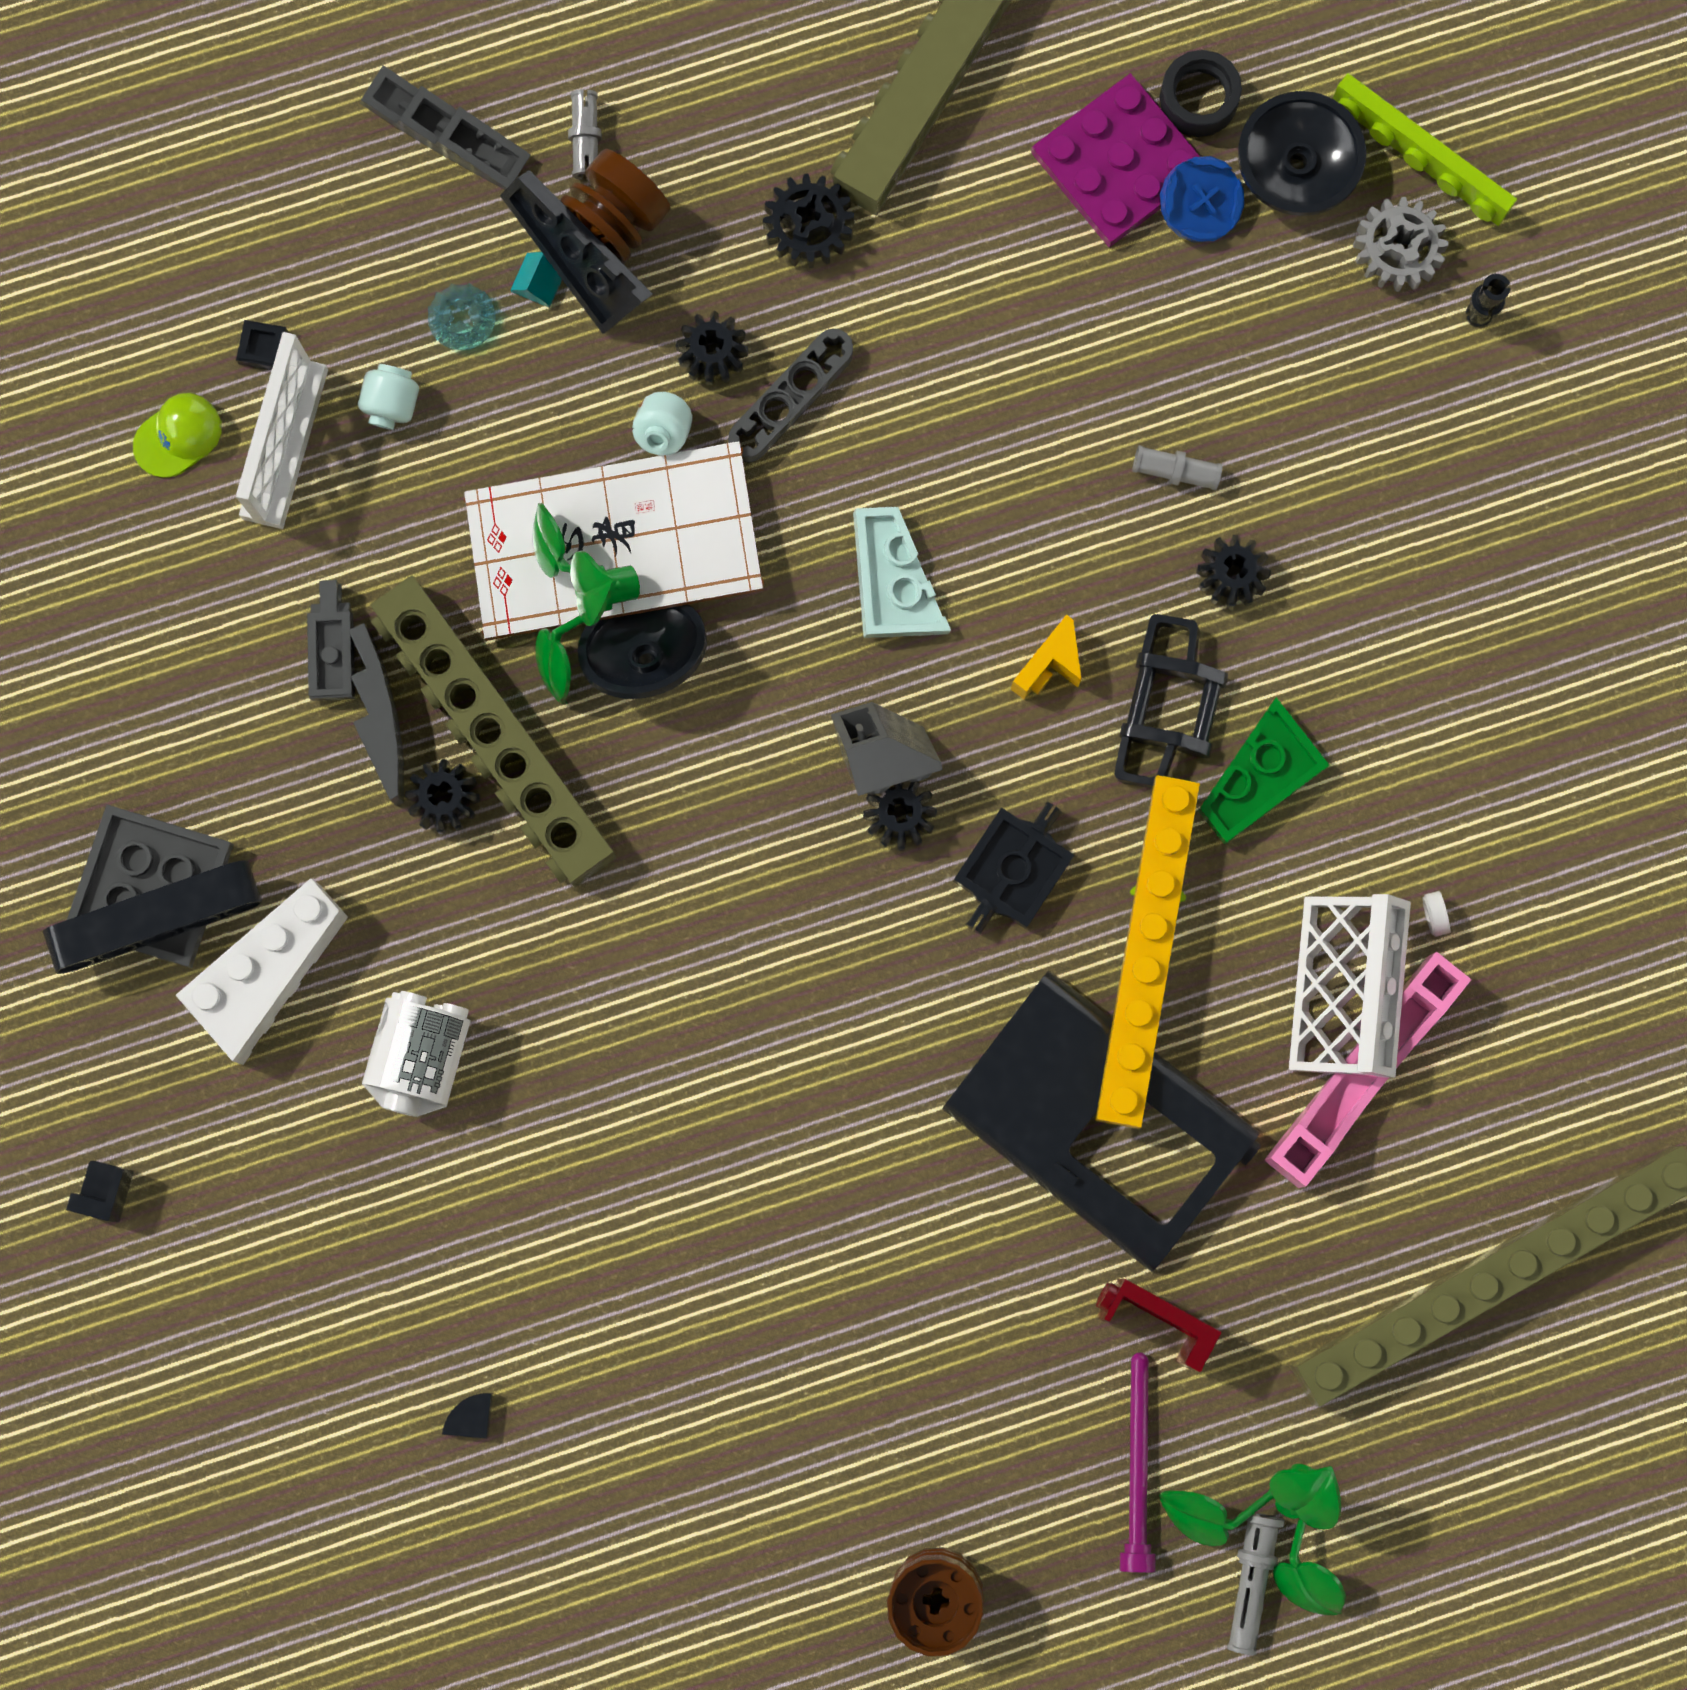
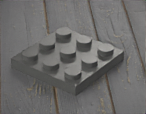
M107 804L67 920L226 865L234 844ZM206 925L134 951L192 968Z

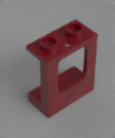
M1117 1279L1115 1284L1112 1282L1105 1284L1095 1303V1306L1101 1309L1097 1316L1098 1319L1110 1322L1122 1299L1188 1335L1175 1362L1192 1371L1201 1373L1222 1333L1221 1331L1127 1279Z

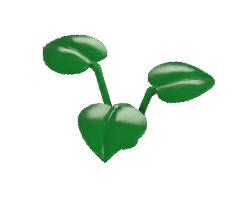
M538 503L533 523V547L536 560L545 575L550 578L556 577L559 569L562 572L570 573L579 616L554 629L552 634L548 629H541L536 639L535 656L540 676L552 696L564 705L568 704L565 699L570 689L571 667L566 650L560 643L562 635L583 622L587 626L596 625L605 611L612 610V604L638 599L640 584L638 575L631 565L605 570L603 565L599 566L585 551L575 552L571 564H569L563 558L565 555V543L559 526L544 504Z
M1293 1464L1290 1469L1274 1473L1270 1479L1268 1492L1233 1519H1227V1511L1223 1505L1208 1496L1194 1492L1174 1490L1160 1493L1161 1504L1179 1531L1189 1539L1207 1546H1221L1225 1544L1229 1538L1227 1529H1236L1268 1502L1275 1499V1506L1282 1515L1291 1519L1298 1518L1289 1556L1291 1564L1278 1563L1273 1570V1577L1278 1589L1289 1601L1309 1612L1321 1615H1338L1343 1612L1346 1593L1339 1579L1325 1567L1313 1562L1301 1563L1299 1559V1551L1306 1524L1316 1529H1331L1336 1526L1340 1519L1341 1497L1332 1466L1313 1469L1304 1464Z

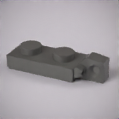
M337 580L319 581L320 604H311V611L307 613L309 699L312 701L355 699V684L351 678L355 674L354 641L348 631L354 628L351 603L342 602V585Z

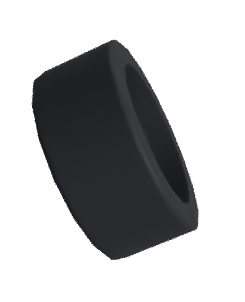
M1208 50L1187 52L1175 59L1165 72L1159 96L1161 110L1182 134L1194 137L1214 135L1226 128L1236 114L1242 92L1240 75L1232 62L1217 52ZM1201 72L1210 74L1219 80L1225 90L1224 103L1220 109L1213 114L1199 115L1190 113L1181 107L1177 101L1176 87L1182 77L1187 74Z

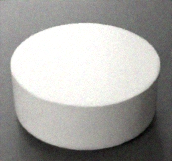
M1436 891L1424 894V897H1422L1423 907L1431 934L1437 937L1451 933L1448 914L1441 892Z

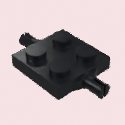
M1046 802L1034 822L1021 820L1001 807L953 880L954 883L970 892L979 903V906L965 924L968 928L972 930L980 916H983L974 932L981 935L995 913L996 915L1006 916L1027 929L1074 857V854L1058 845L1048 833L1058 816L1062 813L1058 807H1055L1049 818L1045 820L1053 807V804Z

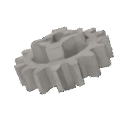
M1401 197L1397 207H1393L1391 201L1385 199L1381 205V212L1371 207L1366 215L1367 220L1360 221L1356 231L1361 235L1356 236L1353 247L1362 251L1358 253L1355 261L1356 264H1368L1369 267L1364 276L1369 278L1377 274L1380 277L1378 281V287L1380 288L1387 281H1392L1395 292H1400L1404 282H1408L1413 290L1417 289L1421 282L1420 276L1429 282L1435 274L1434 268L1440 269L1445 260L1440 253L1445 252L1448 247V241L1438 239L1446 229L1445 224L1434 226L1433 220L1437 212L1433 210L1426 215L1422 213L1423 202L1420 200L1415 204L1414 208L1408 207L1406 197ZM1382 225L1383 237H1380L1377 242L1373 243L1374 232ZM1397 239L1399 244H1394V240ZM1404 244H1407V249H1404ZM1427 246V256L1419 264L1418 259L1420 256L1418 252Z

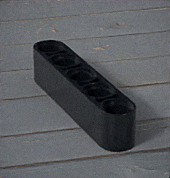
M241 860L57 923L44 929L43 934L56 974H64L248 911L262 904V900L249 861Z

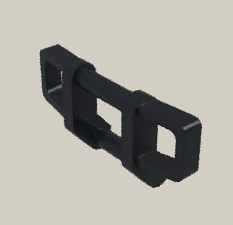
M1154 614L1150 617L1142 652L1138 653L1135 666L1139 669L1127 723H1122L1119 735L1121 743L1114 775L1121 783L1153 789L1154 779L1157 775L1168 777L1176 751L1194 757L1210 758L1212 744L1209 743L1220 691L1221 688H1226L1228 673L1197 662L1200 629L1193 620ZM1161 627L1190 632L1187 660L1152 654L1157 632ZM1156 673L1191 679L1204 685L1193 736L1144 726ZM1132 742L1166 748L1158 773L1154 777H1145L1126 772Z

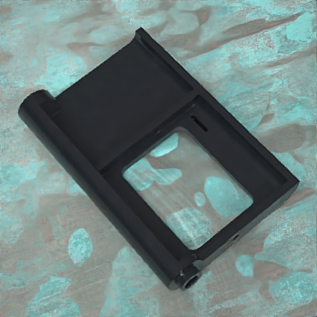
M1048 970L942 1109L1149 1271L1153 1272L1236 1165L1241 1162L1246 1166L1261 1147V1144L1256 1141L1260 1132L1154 1051L1146 1102L1211 1151L1215 1156V1163L1168 1223L1160 1224L1070 1153L1071 1144L1097 1112L1113 1019Z

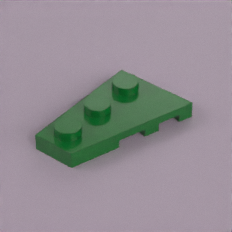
M1276 697L1198 812L1225 845L1328 768L1329 763Z

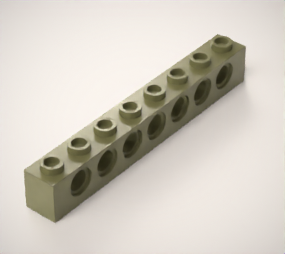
M411 575L371 603L370 606L377 614V617L371 620L372 624L385 642L393 637L402 651L397 653L396 657L409 675L412 676L418 671L427 683L420 690L435 710L441 706L445 708L452 718L445 725L458 743L461 745L468 740L477 754L470 759L484 779L491 775L495 777L502 787L495 794L510 814L517 809L527 822L520 827L535 849L541 844L547 849L552 858L545 863L560 884L568 879L573 887L576 888L615 860L617 857L414 576ZM421 622L426 625L425 633L421 638L417 640L405 638V631L412 623ZM446 656L451 659L450 667L445 673L438 675L430 673V664L435 658ZM464 690L475 692L476 698L472 706L466 709H459L454 706L455 698L460 692ZM490 724L498 725L501 728V733L495 742L485 744L479 741V734L482 728ZM512 759H522L526 762V769L518 778L504 776L505 765ZM538 793H546L551 796L550 807L542 813H534L529 810L531 798ZM566 827L574 829L577 836L573 845L568 848H559L554 845V836L557 831Z

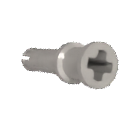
M1257 1512L1246 1520L1247 1528L1243 1549L1238 1550L1237 1554L1238 1562L1243 1565L1235 1602L1230 1640L1227 1645L1228 1650L1247 1655H1256V1645L1269 1570H1274L1278 1563V1558L1274 1555L1278 1530L1284 1527L1285 1522L1282 1518Z

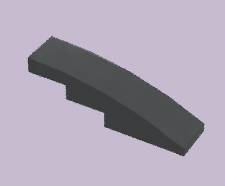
M384 65L359 103L437 153L505 190L515 181L531 155L460 106L458 109H455L423 86H420L419 89Z
M363 623L348 630L366 667L365 670L352 675L351 678L369 715L353 723L389 799L395 806L404 803V755L399 717L387 671L373 636Z

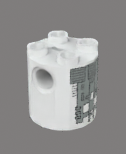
M401 991L400 993L393 992L392 997L385 1000L362 1085L383 1109L418 1117L447 1107L471 1020L467 1019L469 1010L448 1003H443V1005L434 1004V1007L425 1005L427 998L406 991Z

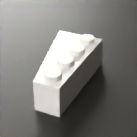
M310 878L178 992L176 996L233 1062L244 1065L251 1055L253 1047L263 1033L266 1034L275 1021V1016L287 999L293 996L300 986L302 978L312 964L317 962L348 916L321 885Z

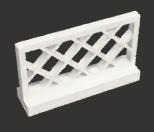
M282 333L236 493V498L242 504L239 512L242 520L279 529L284 528L328 373V368L325 364L310 360L295 334Z
M1373 894L1372 897L1304 898L1289 1070L1396 1077L1410 901L1389 894ZM1318 907H1329L1337 917L1324 933L1317 927ZM1362 908H1371L1370 925L1360 934L1350 920ZM1344 927L1354 941L1339 955L1330 944V941ZM1324 949L1333 963L1318 977L1313 970V959ZM1362 949L1367 956L1366 969L1356 978L1346 964ZM1341 971L1350 985L1335 999L1325 985ZM1320 992L1329 1004V1007L1314 1020L1309 1013V1002ZM1358 993L1363 1000L1362 1013L1352 1021L1342 1007ZM1336 1014L1346 1029L1331 1042L1322 1028ZM1316 1036L1325 1050L1314 1062H1304L1305 1046ZM1352 1037L1359 1044L1357 1064H1347L1338 1052ZM1332 1058L1335 1063H1327V1062Z

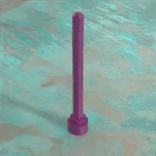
M1141 1352L1135 1353L1131 1358L1129 1543H1124V1552H1120L1119 1571L1156 1572V1553H1151V1544H1147L1149 1360Z

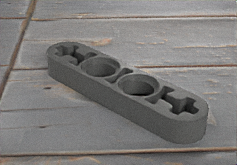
M833 328L821 333L735 423L729 432V443L740 441L739 435L741 434L747 437L751 436L757 429V422L753 421L755 417L759 419L764 428L771 431L767 435L765 430L762 429L755 437L757 447L752 449L750 446H746L743 449V462L750 463L760 459L850 364L853 357V344L846 332ZM840 342L842 344L843 356L832 355L825 362V369L829 371L825 374L818 363L827 354L826 344L829 343L835 346ZM815 357L818 363L811 360V358ZM803 370L813 372L818 379L816 386L807 391L798 389L793 383V378L798 372ZM771 401H782L788 406L789 413L786 418L781 421H772L767 418L764 411L767 404Z

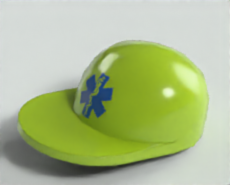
M180 393L169 398L157 413L138 428L133 439L135 460L144 471L155 477L170 478L182 474L207 456L218 444L222 434V422L219 414L210 402L194 393Z

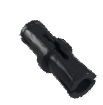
M1496 273L1491 274L1485 278L1482 285H1479L1473 291L1470 297V304L1465 313H1470L1466 317L1470 325L1479 328L1487 326L1493 317L1501 313L1505 306L1506 297L1511 288H1506L1510 284L1506 276Z

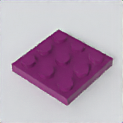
M1131 73L1031 148V154L1109 248L1161 209L1160 192L1165 178L1172 169L1190 158L1200 157Z

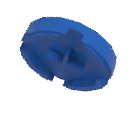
M1212 156L1193 157L1176 165L1165 178L1160 192L1161 212L1167 226L1179 237L1194 243L1215 241L1233 229L1239 222L1244 208V188L1240 179H1237L1232 171L1233 169L1225 161Z

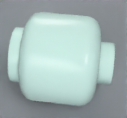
M379 364L377 370L374 369L366 372L358 400V408L363 413L370 415L369 424L394 430L395 423H407L412 419L419 386L411 379L412 373L410 371Z
M654 392L646 396L639 405L633 421L632 432L635 441L645 451L658 456L671 455L678 452L685 444L693 419L691 409L676 394Z

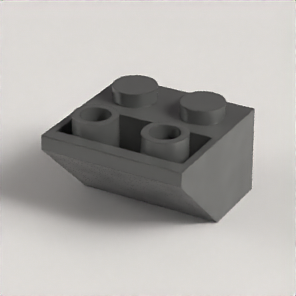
M874 702L831 714L842 757L858 796L866 793L879 794L889 789L892 785L908 780L921 781L931 776L932 773L943 770L937 753L923 726Z

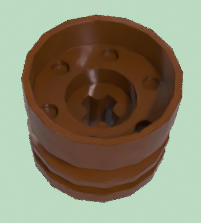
M604 149L585 170V176L593 189L576 182L569 188L572 197L564 195L560 201L625 264L631 257L629 247L636 249L642 244L641 236L633 225L648 232L653 231L671 208L662 191L638 167L615 151Z
M944 1547L924 1548L908 1556L896 1570L887 1599L888 1620L896 1637L910 1650L928 1657L948 1656L964 1648L976 1635L983 1616V1582L975 1566L961 1553ZM935 1587L941 1588L942 1596L949 1598V1600H942L940 1607L931 1606V1598L924 1596L931 1595Z

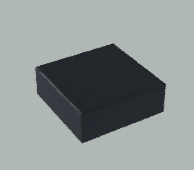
M244 320L236 357L237 363L239 365L272 370L282 333H289V331L283 326Z

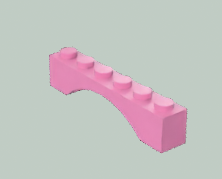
M1438 952L1426 957L1403 986L1396 1069L1445 1014L1472 980ZM1358 1043L1344 1059L1347 1064L1358 1063ZM1333 1073L1264 1161L1297 1188L1306 1187L1333 1154L1351 1126L1389 1077Z

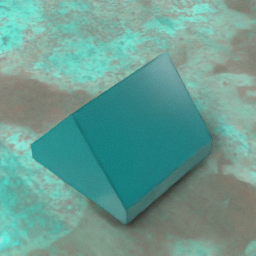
M531 252L526 254L510 291L550 308L562 279L542 252Z

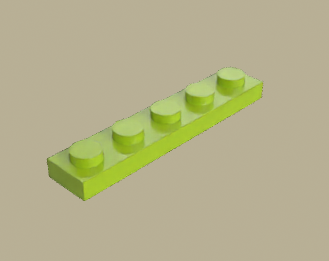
M1349 73L1338 84L1332 99L1343 105L1354 116L1356 121L1366 127L1375 141L1383 146L1390 145L1403 155L1404 161L1411 168L1417 171H1425L1437 180V185L1446 194L1454 197L1458 196L1468 203L1472 212L1478 218L1487 222L1492 221L1497 226L1502 223L1516 203V197Z

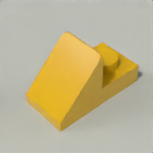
M1067 614L1013 680L1011 690L1025 700L1031 691L1038 695L1054 675L1049 671L1050 667L1073 685L1079 687L1081 671L1074 620Z

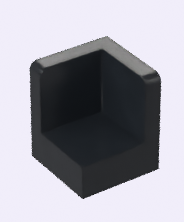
M94 1160L90 1161L80 1194H70L66 1210L105 1221L120 1222L134 1171Z

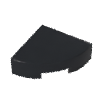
M493 1393L476 1394L461 1401L448 1415L442 1435L487 1439L489 1436Z

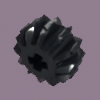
M715 310L711 313L709 322H705L700 314H696L694 316L696 328L683 324L681 331L685 338L676 341V350L683 353L678 358L681 368L690 367L689 377L693 381L704 373L706 385H713L714 375H720L721 380L724 383H728L730 381L728 369L734 372H741L743 370V363L740 361V358L748 356V347L741 343L746 339V333L743 329L734 330L735 319L732 317H728L720 323L719 313ZM709 343L718 344L716 354H707L706 349H709Z
M1238 534L1232 536L1230 546L1221 537L1217 538L1214 542L1215 550L1205 548L1201 554L1206 563L1199 564L1196 568V574L1207 577L1200 583V590L1208 591L1214 589L1215 592L1211 597V602L1217 604L1222 596L1227 597L1226 605L1228 609H1234L1237 597L1245 606L1251 605L1253 594L1263 595L1266 587L1262 581L1269 579L1271 575L1270 569L1260 566L1267 560V553L1260 552L1256 555L1252 553L1256 546L1255 540H1250L1246 547L1240 546L1241 539ZM1232 565H1236L1241 569L1235 579L1226 575Z
M442 759L439 763L438 772H435L430 763H425L423 769L428 775L427 777L422 779L416 774H412L410 780L419 787V790H408L405 792V797L408 800L417 802L408 809L409 814L412 817L423 815L419 825L425 830L430 828L435 821L436 831L439 834H445L447 821H450L457 831L462 830L463 825L458 817L463 814L468 819H474L476 814L471 808L467 807V804H476L481 801L479 794L468 792L478 784L477 780L473 776L463 779L466 768L462 764H458L450 772L448 760ZM438 790L443 793L448 790L452 799L449 803L444 801L438 803L434 795Z
M912 781L908 790L902 789L903 782L895 784L894 790L889 788L881 793L883 798L876 794L867 795L866 801L876 808L863 811V819L877 821L868 828L870 836H875L882 831L885 832L880 842L882 847L886 848L890 844L892 837L898 838V850L904 851L906 847L905 837L909 836L916 846L922 844V838L917 829L929 834L933 832L934 826L923 818L937 816V808L923 806L932 799L930 791H925L918 796L915 795L919 788V781ZM902 804L906 812H912V817L906 815L904 823H897L894 815H888L889 810L894 812L895 805Z

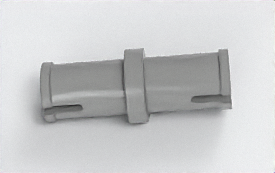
M583 89L571 92L572 128L568 130V139L573 142L572 177L579 180L583 179L585 163L587 169L598 156V142L602 140V131L597 127L598 93L593 90H587L584 107Z
M1138 445L1132 471L1169 479V484L1178 485L1179 482L1211 488V490L1216 491L1221 478L1222 464L1186 457V452L1178 450L1175 454Z

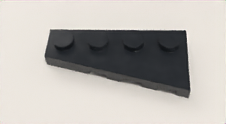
M530 170L519 176L500 195L602 334L616 326L653 295Z

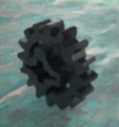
M806 173L803 175L801 184H796L789 177L787 178L788 189L786 191L778 187L773 189V197L776 202H765V212L770 216L763 218V229L771 230L766 234L768 245L779 243L776 248L777 256L782 258L787 253L791 254L793 266H796L800 259L804 258L807 259L808 267L814 268L815 258L819 257L827 265L830 263V252L832 250L840 255L844 253V244L841 240H852L853 230L848 226L854 224V213L847 211L851 207V200L849 196L839 199L841 186L838 183L828 189L826 187V176L821 175L817 183H811L809 174ZM825 202L834 210L837 219H834V214L826 212L824 208ZM815 209V220H811L803 232L802 222H806ZM780 222L784 223L785 228L792 231L793 240L786 236Z

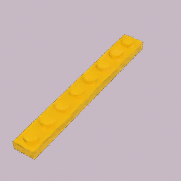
M1157 775L1154 779L1095 1121L1135 1129L1142 1127L1200 783Z

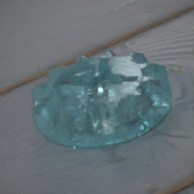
M451 283L449 288L442 292H436L435 299L428 306V325L433 336L438 342L450 349L468 350L479 346L486 341L495 326L496 315L492 301L485 291H481L470 283L467 285ZM452 305L460 310L471 307L468 315L473 327L461 320L451 324L454 316L450 306Z

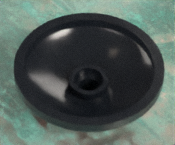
M1308 91L1280 94L1260 105L1247 120L1238 144L1239 169L1250 191L1268 207L1296 216L1320 214L1341 204L1356 188L1366 162L1365 139L1354 116L1336 100ZM1294 159L1301 160L1305 167L1295 169L1290 161Z
M689 604L599 620L596 625L586 626L581 634L578 643L579 664L588 682L607 695L623 699H642L657 696L682 684L699 667L707 648L706 630L701 617Z

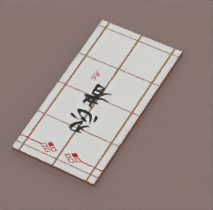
M740 441L465 491L464 502L467 508L484 639L488 641L538 632L541 629H554L579 616L575 589L570 573L562 572L559 569L558 575L550 578L545 575L536 560L533 547V523L538 503L544 504L559 526L565 543V555L563 558L569 564H571L575 552L585 551L599 566L603 565L605 570L628 565L635 569L640 584L638 599L612 604V610L605 611L600 620L764 591V580L761 576L743 463V448Z

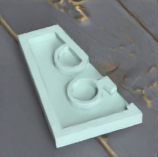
M856 508L853 512L864 638L949 634L951 629L946 617H943L935 600L936 594L930 580L927 581L917 558L918 552L899 508Z

